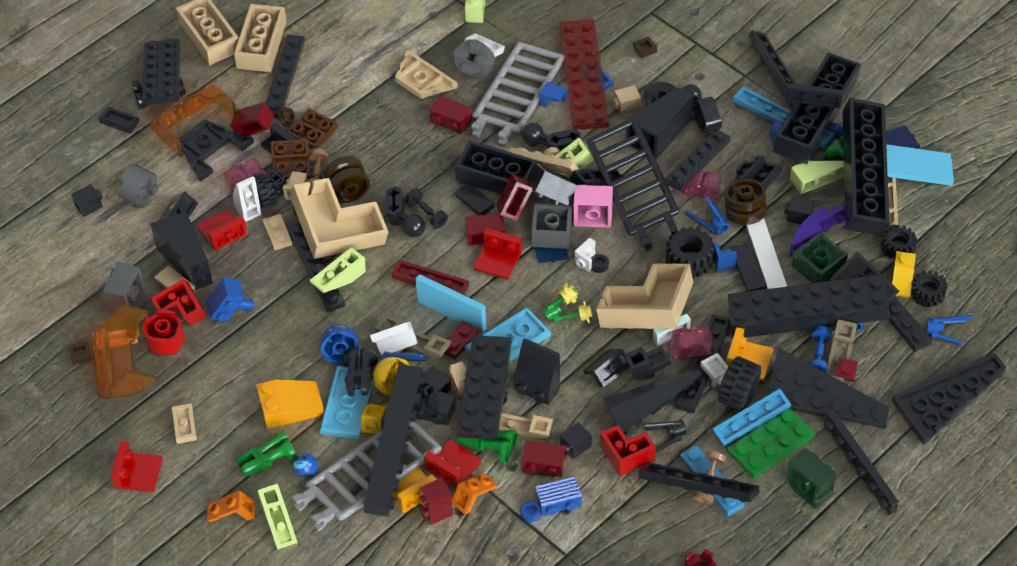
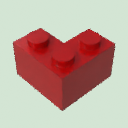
M185 279L180 280L151 298L158 311L170 310L176 314L181 312L184 319L191 326L208 316L191 285Z
M619 425L600 433V447L619 476L642 467L647 462L655 461L656 446L646 432L629 440Z

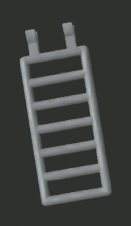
M518 42L472 114V117L477 119L471 126V129L474 130L472 137L479 138L485 124L490 123L503 128L498 134V138H500L498 145L505 147L512 131H522L540 101L541 90L547 81L552 82L564 62L565 56L527 43ZM522 49L556 61L554 65H550L518 54ZM514 61L549 71V73L544 77L512 67L511 65ZM508 72L542 84L538 89L506 79L504 76ZM499 84L535 96L531 101L497 90ZM492 96L526 106L527 109L525 112H521L490 102L489 100ZM484 108H488L519 118L520 120L516 125L482 114Z
M412 422L411 427H413V431L431 447L428 451L434 454L441 452L442 447L416 422ZM382 430L307 481L305 486L308 490L292 497L296 503L294 507L299 512L315 498L327 508L324 512L312 516V520L315 522L313 525L318 531H321L335 517L342 521L364 506L366 495L357 499L332 474L342 468L367 492L369 483L349 462L358 457L372 470L374 461L365 451L372 446L378 449ZM407 441L409 445L408 453L415 460L407 466L404 465L403 474H399L398 480H401L425 463L424 456L427 452L422 455L409 441ZM326 479L351 505L341 511L316 485Z

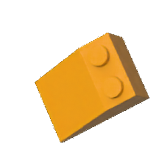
M275 379L256 384L267 429L323 416L325 413L316 381Z

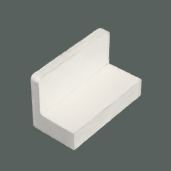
M406 322L370 335L372 342H376L381 356L385 351L393 353L417 344L411 322Z

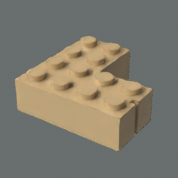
M329 178L313 181L310 195H308L310 182L293 185L290 198L314 259L345 253L351 247L354 250H360L385 244L388 230L377 202L340 208Z
M652 264L644 286H606L602 299H600L596 308L600 328L676 329L693 285L690 264Z

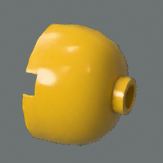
M388 357L382 359L377 364L373 373V382L381 393L391 396L399 364L409 365L406 360Z

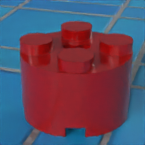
M170 310L156 311L151 317L149 315L143 323L145 340L151 353L175 355L179 352V349L184 344L185 334L182 321L175 312Z

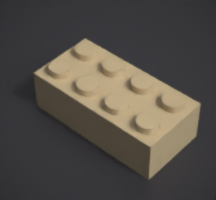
M193 0L176 8L179 24L209 65L234 55L239 38L211 0Z
M250 4L234 53L237 69L263 72L272 71L287 23L285 7Z

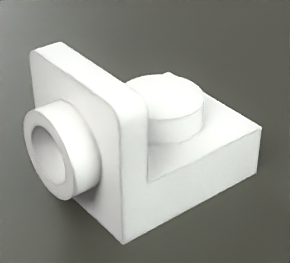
M591 238L575 250L574 263L587 272L591 270V257L596 253V242Z
M718 353L701 361V367L711 378V386L714 389L720 386L728 368V365Z

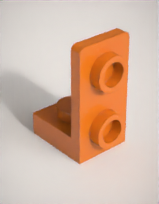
M480 474L460 482L453 495L452 504L464 514H468L471 512L477 496L495 489L497 483L485 474Z
M240 490L215 500L207 505V521L211 523L235 512L248 521L255 518V500Z

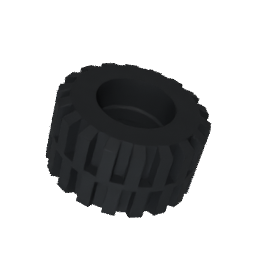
M689 227V229L681 228V231L676 230L674 235L671 234L666 245V264H690L692 278H695V276L701 277L703 273L709 272L713 264L714 242H712V238L708 236L707 232H701L699 228L695 230L693 227ZM690 251L695 252L696 254H686L684 252Z
M740 356L735 357L729 364L718 391V402L739 411L744 410L750 403L761 377V365Z

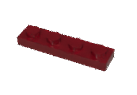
M402 260L398 261L392 272L393 279L416 285V278L420 274L464 296L470 286L468 280Z

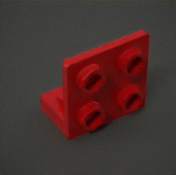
M230 209L197 224L198 230L214 251L248 235L243 217L239 216L236 218Z
M486 228L483 233L484 246L473 268L475 271L508 280L522 253V238Z
M451 440L447 442L438 454L428 451L424 456L425 470L438 478H442L454 488H457L458 483L467 480L482 462L481 458Z
M120 441L111 472L114 488L154 492L163 457L133 453L128 442Z

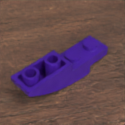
M842 202L830 210L822 206L812 213L796 231L791 243L790 256L794 257L797 254H802L809 247L819 244L822 240L823 232H827L832 226L842 223L845 220V203Z

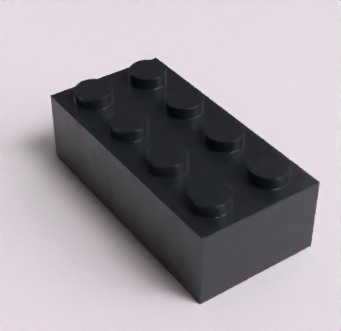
M469 140L455 164V179L459 182L470 183L472 186L502 194L511 174L527 179L534 162L537 163V160Z

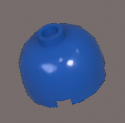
M332 325L321 335V353L324 359L330 363L342 364V354L348 349L355 348L359 351L358 337L353 329L346 325Z

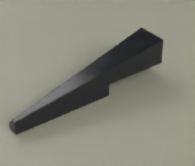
M695 369L603 399L616 426L619 425L626 435L629 428L633 425L639 426L644 417L658 412L676 398L675 394L682 389L686 391L689 389V384L694 380H701L702 375L699 369Z

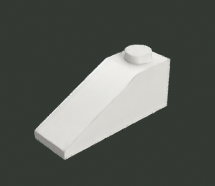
M253 176L237 183L233 193L235 209L245 222L261 215L256 182Z

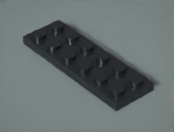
M179 39L152 40L144 43L143 105L180 101Z
M472 336L457 437L498 440L512 337Z

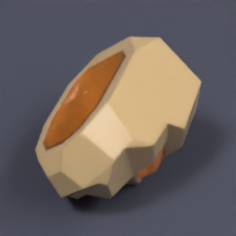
M465 362L452 364L448 369L452 386L458 396H463L468 367Z

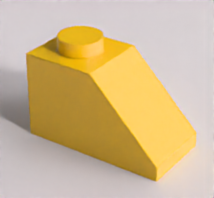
M896 251L892 284L900 291L896 295L898 297L910 298L916 254Z

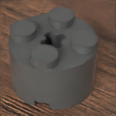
M476 39L466 40L454 50L455 65L467 76L479 79L491 72L495 62L494 53L482 42Z
M137 164L135 166L131 165L121 178L123 184L122 186L118 185L117 194L132 204L144 208L148 203V197L151 194L154 195L158 190V185L156 184L157 175Z

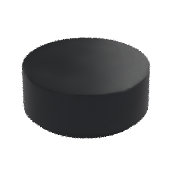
M596 254L591 257L592 271L603 273L608 270L609 259L607 256Z

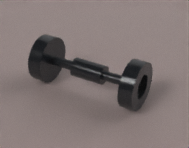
M418 188L409 191L405 197V202L411 207L419 204V207L426 214L432 216L430 225L435 229L441 228L446 223L448 215L442 210L434 213L428 204L421 202L423 193Z

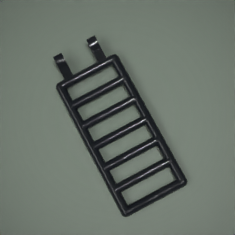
M631 118L588 138L586 143L605 185L613 186V203L628 235L633 236L638 233L646 251L653 248L645 232L646 229L666 221L671 234L674 235V232L678 229L672 217L679 214V209L669 187L664 184L663 174L637 119ZM632 126L635 135L598 151L595 143ZM639 141L642 150L610 165H604L603 157ZM646 156L649 165L614 181L611 180L610 172ZM653 171L656 180L621 196L618 195L615 188ZM660 186L663 195L629 211H625L622 203ZM667 201L671 210L634 227L632 226L629 218Z

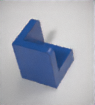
M547 81L540 92V106L547 107L551 100L565 102L567 100V88Z
M714 243L713 260L717 271L736 268L737 253L731 249L720 251L718 243Z

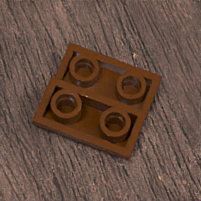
M308 108L300 120L296 118L287 132L298 140L308 139V145L318 148L335 132L339 125L337 122Z
M308 139L271 141L273 171L283 172L285 180L290 178L292 171L307 173V179L310 178Z

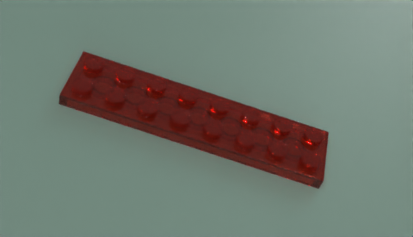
M586 19L560 22L573 129L583 130L609 127L595 20Z

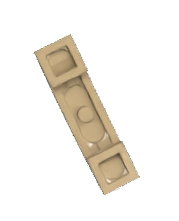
M502 413L499 430H517L518 438H549L553 419L533 415L532 419Z

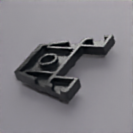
M203 120L177 139L178 145L200 182L213 173V169L204 160L230 142L239 150L244 151L254 143L252 136L248 135L245 137L240 135L238 131L226 130L224 126L207 120Z

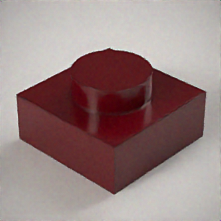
M838 358L835 376L844 378L845 381L854 382L858 361Z

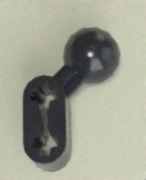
M688 84L684 86L683 90L693 94V112L699 130L704 133L720 129L722 120L714 98H702L701 90L696 85Z
M534 122L526 124L521 132L523 141L529 145L540 143L547 146V149L556 147L560 151L576 139H581L580 132L575 129L546 135L542 126Z
M390 187L385 194V209L389 223L395 226L402 224L404 233L409 237L416 238L421 236L425 231V221L417 214L409 216L405 214L402 190L399 187Z

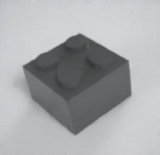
M534 204L532 247L569 249L572 206Z
M118 262L115 269L111 270L110 278L102 289L109 315L131 320L145 292L140 267Z

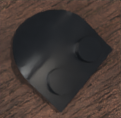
M756 156L755 160L751 162L745 160L736 169L738 180H756L763 184L765 190L782 172L780 164L768 163L765 161L764 156Z

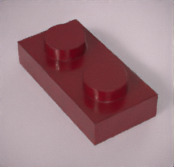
M462 321L447 337L451 344L444 354L456 360L465 350V346L472 342V336L479 334L478 329Z

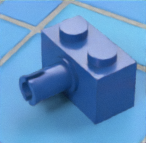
M223 277L207 299L206 305L211 320L228 322L236 309L251 312L254 307V301L252 299H244L240 280Z

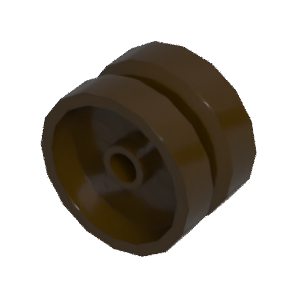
M353 156L340 157L332 161L325 168L324 179H330L338 202H353L368 192L370 181L365 173L362 162L358 158Z
M740 179L726 187L724 190L726 217L729 221L740 225H751L764 219L767 214L766 191L762 183L751 179Z

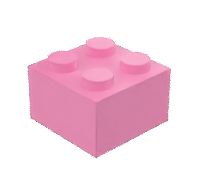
M577 185L574 194V226L611 228L613 186Z

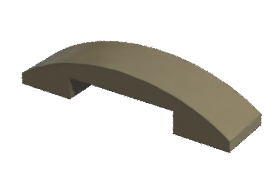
M384 315L375 327V331L381 332L401 325L402 322ZM414 331L417 344L404 349L416 354H423V356L439 358L450 346L451 341L437 335H433L431 338Z
M838 320L826 373L844 383V378L835 376L838 358L850 360L857 324Z

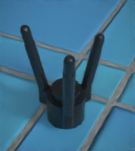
M683 420L642 424L645 430L667 428L669 437L673 436V439L656 447V452L675 442L682 441V436L686 435V426Z

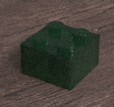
M820 232L793 252L792 267L811 283L830 281V278L847 262L848 254Z
M805 447L788 462L785 484L814 509H817L833 495L836 472L830 465H826L820 460L816 453L809 451Z

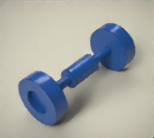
M816 326L812 329L811 335L818 342L815 350L816 359L810 360L808 364L826 373L827 363L820 360L823 357L824 350L822 342H828L831 339L832 331L825 326Z

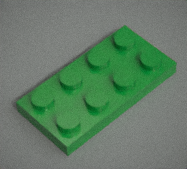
M788 408L728 447L727 453L754 480L815 437V432Z

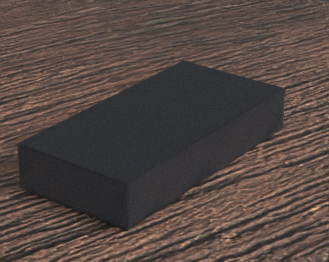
M108 107L99 118L100 123L129 134L132 133L140 122L139 117Z
M470 183L455 192L456 198L478 216L484 215L494 208V203Z

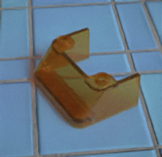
M207 85L155 117L151 121L152 131L181 157L183 153L180 139L172 129L213 103L233 120L236 112L235 101L217 85Z
M121 304L93 330L91 343L96 389L99 397L114 398L138 394L156 380V375L134 370L132 343L140 335L138 323L148 315V310Z

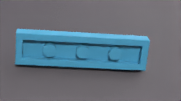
M778 389L714 427L712 432L721 445L725 447L791 407V403L781 389Z
M697 445L680 454V460L689 471L706 474L707 470L711 467L712 463L705 459V454ZM715 467L714 476L724 478ZM710 494L727 517L744 508L745 502Z

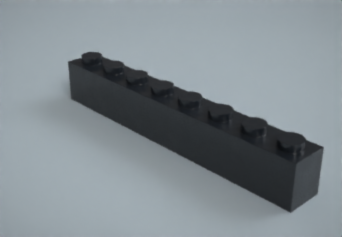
M399 364L364 500V513L389 517L390 510L395 508L396 498L393 496L394 492L399 491L400 480H398V476L403 474L405 462H402L403 456L407 457L409 445L407 440L411 439L413 434L411 423L416 422L417 410H415L416 404L420 405L422 393H419L420 388H424L426 376H423V368L405 364Z

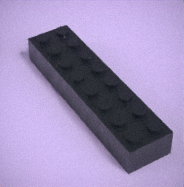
M829 52L826 54L807 86L843 90L840 108L796 103L776 135L773 147L774 153L806 165L808 164L855 86L861 68L860 63Z
M849 98L842 111L845 230L882 236L890 224L885 104Z
M884 274L728 294L733 337L736 328L744 329V337L809 330L816 326L833 327L837 326L838 320L857 324L890 319Z

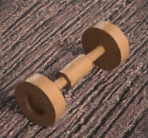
M314 149L310 152L309 159L316 165H314L313 171L314 178L307 181L310 182L309 192L311 191L313 181L320 180L321 165L328 161V153L323 149Z
M707 451L705 459L712 462L706 474L714 476L715 465L725 464L726 456L715 451ZM694 491L692 497L695 501L711 505L714 500L712 495L704 494L700 491Z

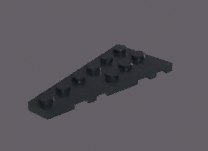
M778 347L768 395L781 389L791 403V410L826 417V412L834 409L841 420L886 428L890 407Z
M993 353L898 393L892 397V401L922 444L925 445L1005 372L1006 366L997 354Z

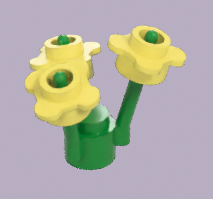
M567 283L561 286L562 289L558 292L560 298L542 307L549 321L554 319L555 322L563 319L580 316L581 321L587 320L590 323L589 317H593V309H591L590 305L586 306L585 301H583L584 305L578 306L579 312L559 315L562 313L559 303L563 301L566 305L570 302L574 304L577 301L576 298H578L576 288L572 285L569 286Z

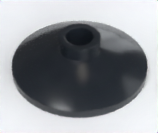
M667 82L652 83L644 91V101L647 105H650L676 89V87Z

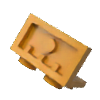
M736 328L726 364L729 366L737 356L761 365L760 380L764 381L773 354V348L746 342L747 338L744 337V329Z
M418 467L400 480L399 491L394 492L393 497L396 498V504L403 513L420 504L418 500L420 487L435 481V477L433 475L426 477Z

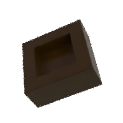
M649 36L633 42V48L641 58L657 53V47Z
M88 341L69 345L73 365L92 360Z

